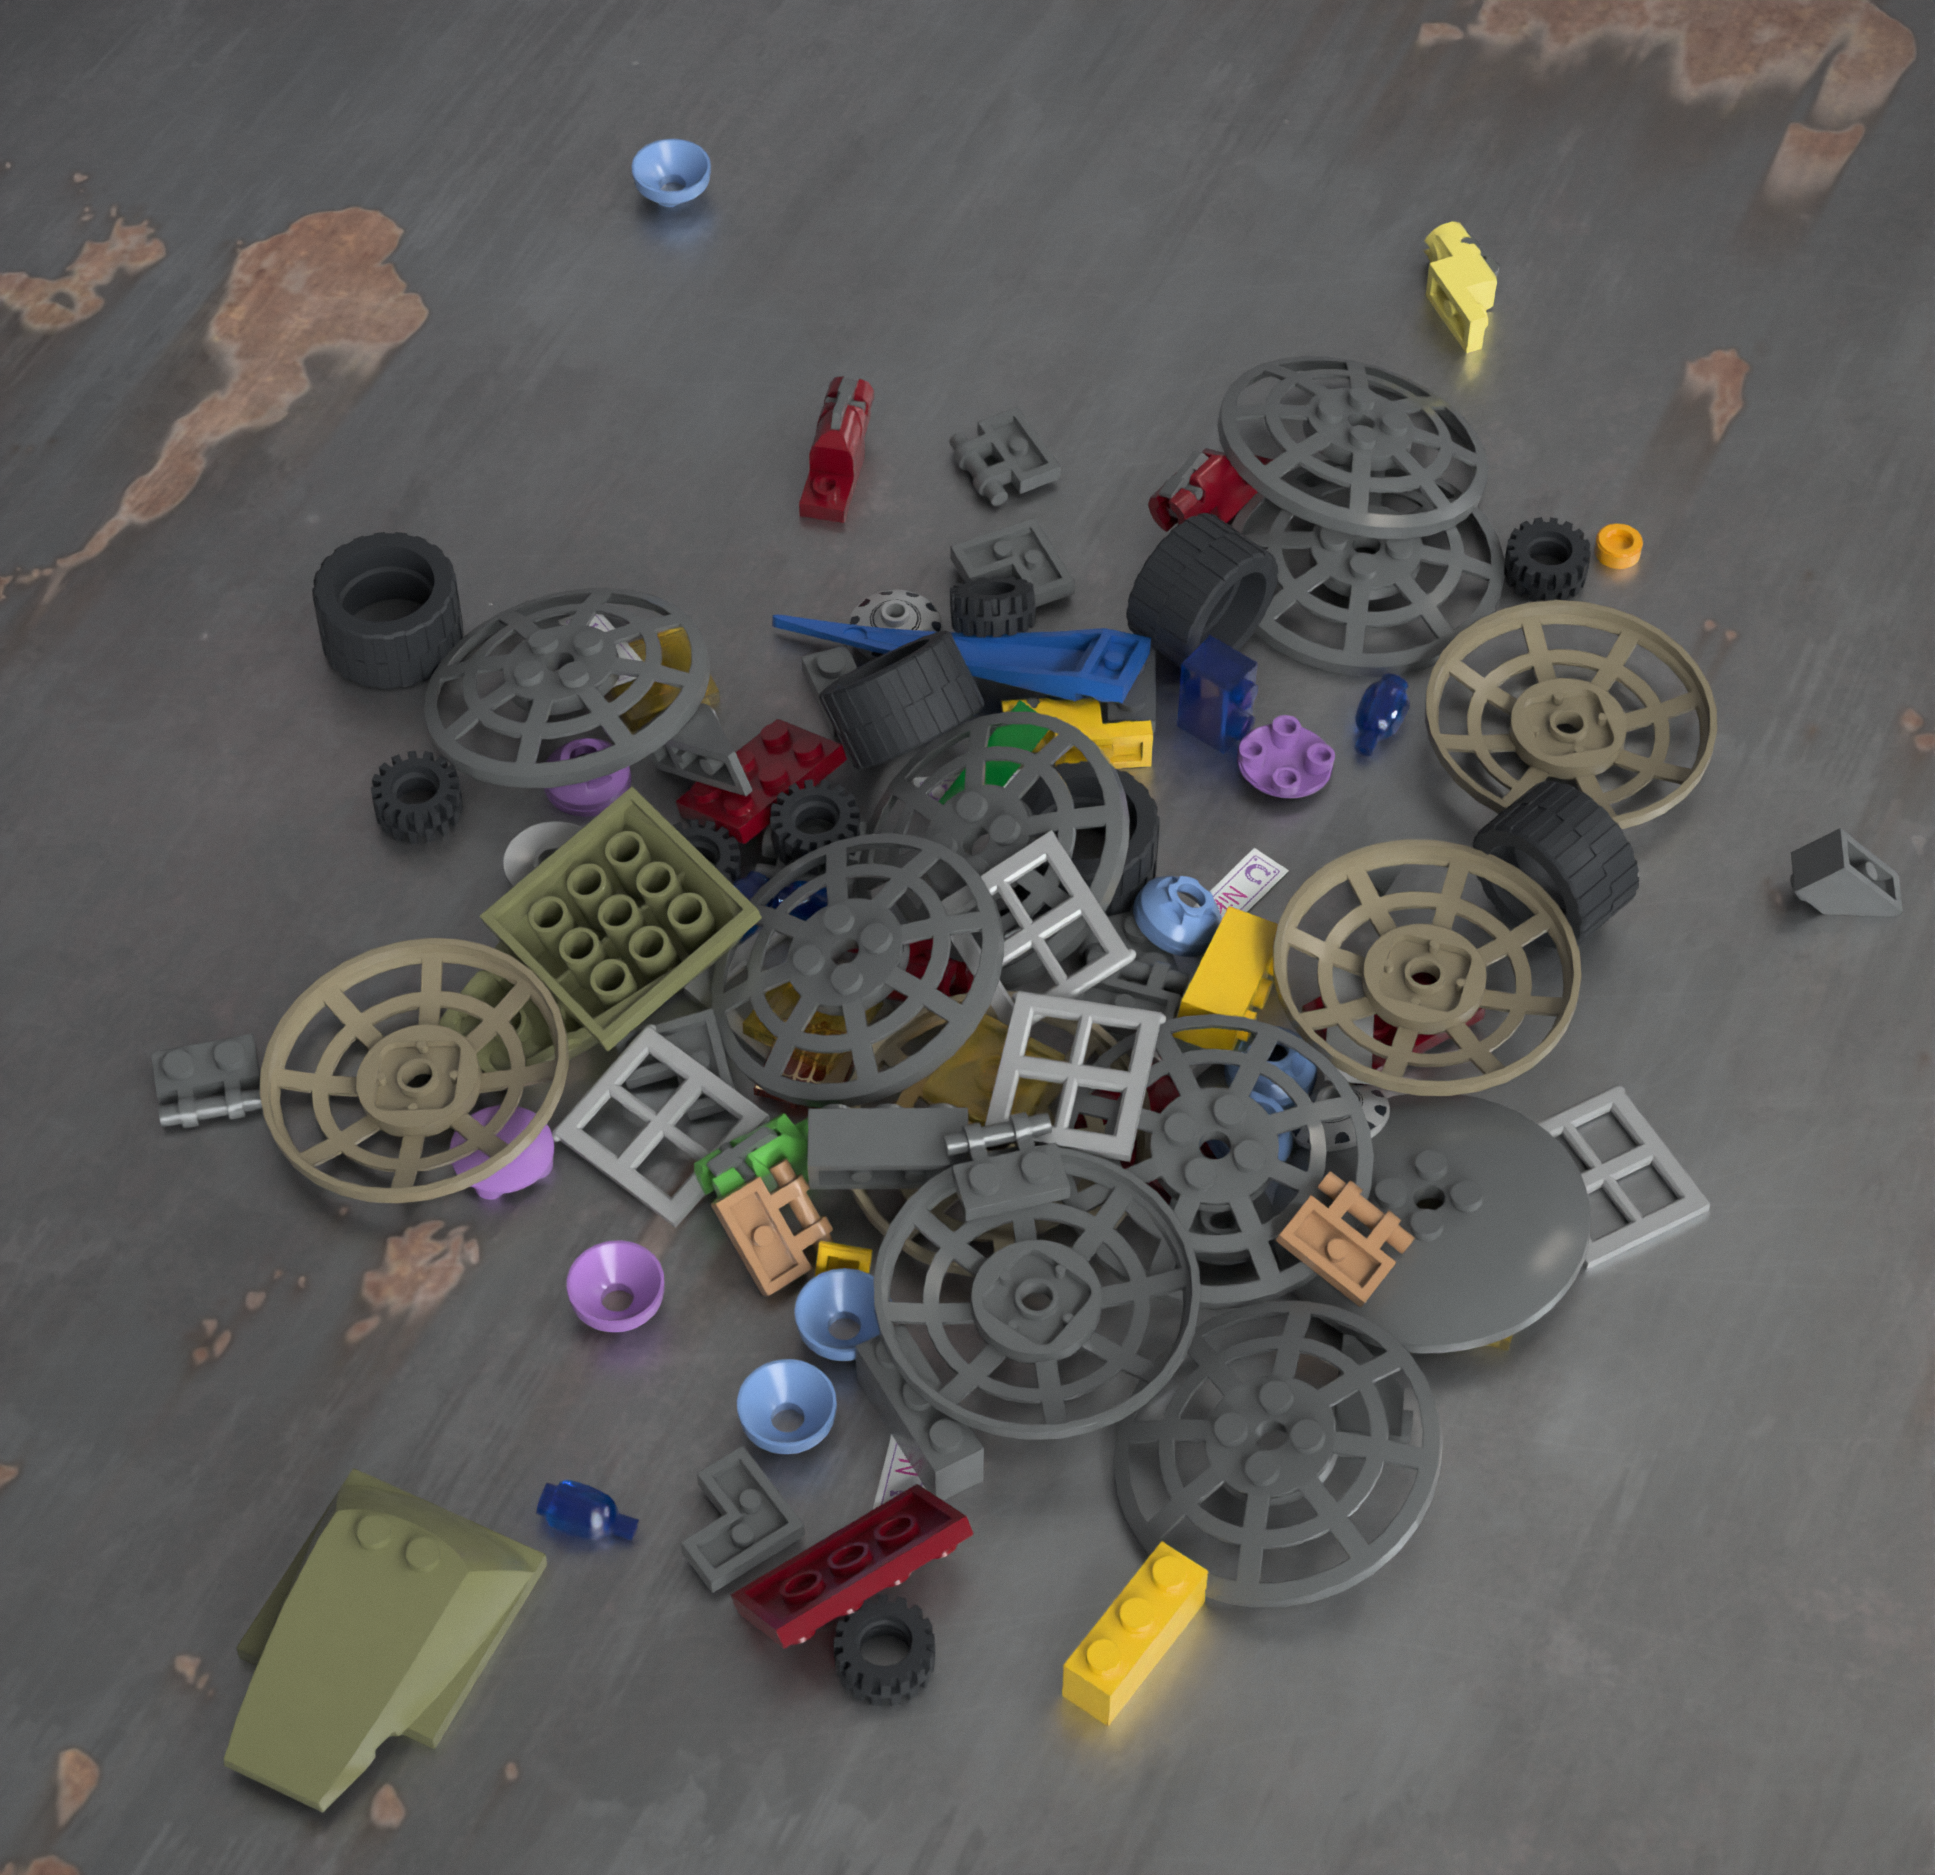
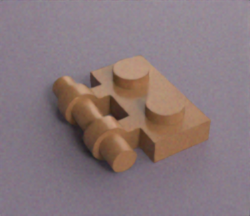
M787 1158L769 1168L778 1184V1187L770 1193L761 1177H754L710 1204L762 1296L771 1295L812 1269L802 1251L803 1249L812 1244L818 1255L820 1240L835 1243L830 1235L833 1228L825 1215L819 1216L806 1193L810 1189L802 1174L796 1175ZM787 1203L802 1226L794 1234L779 1211V1208Z
M1329 1171L1317 1188L1331 1198L1333 1203L1327 1208L1310 1195L1275 1241L1361 1308L1396 1264V1261L1380 1250V1247L1384 1242H1387L1395 1250L1403 1254L1415 1237L1398 1225L1401 1219L1388 1210L1386 1214L1360 1195L1363 1189L1350 1180L1346 1184ZM1346 1211L1372 1231L1367 1238L1341 1219Z

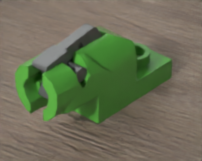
M782 1113L750 1133L722 1144L719 1149L717 1148L695 1162L694 1171L705 1195L715 1190L717 1194L715 1202L754 1177H761L770 1193L778 1187V1184L769 1168L786 1158L796 1175L802 1174L806 1182H809L807 1167L808 1118L794 1125L786 1114Z

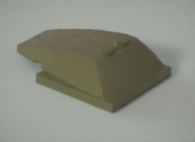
M633 786L479 916L484 925L500 940L494 949L512 956L528 967L549 989L564 1022L569 1042V1060L597 1044H600L608 1052L670 997L683 989L689 982L726 954L751 927L762 919L758 909ZM480 970L467 983L460 994L472 996L495 1008L515 985L500 976L486 970ZM529 999L509 1021L521 1040L526 1066L555 1060V1049L550 1029L539 1008ZM448 1009L441 1017L439 1025L452 1029L466 1037L482 1021L467 1013ZM498 1035L476 1054L483 1073L511 1070L508 1051Z
M353 1468L236 1647L239 1658L255 1665L256 1669L235 1720L224 1756V1766L316 1810L324 1812L368 1768L376 1758V1749L388 1737H399L403 1734L435 1749L547 1566L546 1554Z

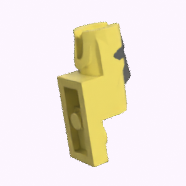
M1452 221L1435 228L1424 240L1429 249L1423 251L1430 261L1425 296L1465 353L1482 349L1484 331L1488 326L1486 310L1490 309L1494 304L1497 284L1496 276L1499 274L1500 265L1480 247V243L1464 229L1461 223Z

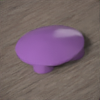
M1280 715L1273 720L1272 724L1263 725L1250 731L1242 739L1237 750V764L1243 777L1256 789L1280 798H1300L1319 791L1329 781L1335 759L1334 750L1312 731L1301 727L1299 720L1289 715Z
M501 1105L479 1110L472 1114L471 1117L485 1127ZM517 1106L511 1118L496 1136L509 1144L527 1127L536 1114L528 1109ZM545 1125L537 1138L515 1160L489 1178L471 1186L475 1188L479 1197L490 1200L497 1199L504 1193L524 1189L538 1179L549 1175L553 1168L554 1140L548 1125ZM455 1131L450 1149L461 1145L467 1140ZM476 1150L469 1156L452 1163L456 1174L459 1175L482 1164L490 1157L480 1150Z

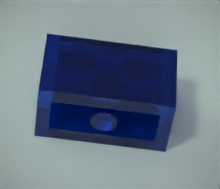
M1210 635L1181 665L1177 727L1223 754L1237 740L1242 741L1252 731L1256 721L1255 716H1253V708L1259 689L1258 685H1256L1258 662Z

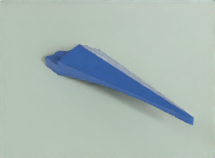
M779 614L772 617V626L775 628L881 654L888 653L909 642L935 633V631L860 626ZM1108 628L1017 633L1011 636L1003 634L1001 637L987 635L985 638L977 637V635L966 636L963 635V632H950L972 676L1072 701L1091 696L1102 702L1114 701L1123 703L1150 655L1151 638Z

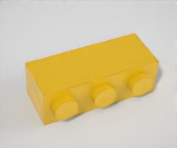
M1228 906L1181 1001L1177 1018L1218 1014L1256 1020L1257 1013L1252 1010L1254 1007L1263 1009L1273 981L1267 978L1269 975L1273 976L1272 953L1278 924ZM1218 1028L1184 1030L1172 1034L1177 1039L1204 1049L1234 1050L1238 1039L1247 1042L1251 1033L1245 1031Z
M1161 1541L1063 1665L1062 1696L1109 1726L1205 1603L1208 1570Z

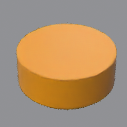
M1620 523L1609 524L1601 528L1597 533L1594 553L1596 558L1607 567L1614 569L1629 568L1638 562L1643 540L1640 533L1629 525Z

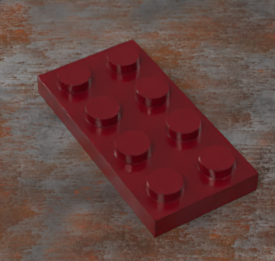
M916 1484L730 1595L741 1616L785 1649L790 1645L807 1641L815 1634L816 1629L836 1617L845 1616L857 1611L863 1605L864 1600L884 1588L894 1587L905 1582L910 1577L911 1572L932 1559L948 1556L956 1550L959 1543L971 1537L974 1533L965 1514L919 1484Z

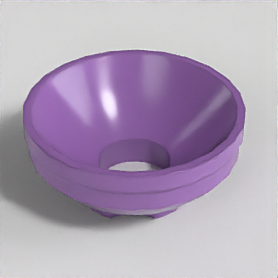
M595 738L576 739L558 747L548 757L546 762L572 759L580 754H590L603 750L613 744ZM630 766L610 775L583 783L544 788V792L548 800L564 813L582 817L597 816L631 787L632 776Z
M622 1240L603 1242L585 1250L576 1258L567 1276V1295L573 1311L588 1326L605 1332H625L646 1323L655 1315L660 1307L665 1290L664 1273L660 1262L654 1254L643 1246ZM613 1291H625L634 1298L632 1304L627 1309L619 1312L606 1309L602 1302L605 1296Z

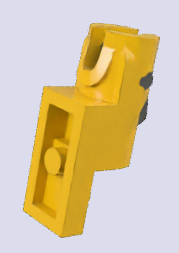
M1047 695L1038 698L1028 697L1018 700L1001 701L1002 712H1010L1018 701L1021 700L1040 714L1056 717L1078 728L1103 750L1115 769L1152 766L1153 731L1151 720L1102 724L1100 703L1094 698H1082L1072 701ZM1049 730L1032 753H1038L1058 734ZM1073 746L1054 763V767L1067 762L1071 764L1088 760L1077 747Z

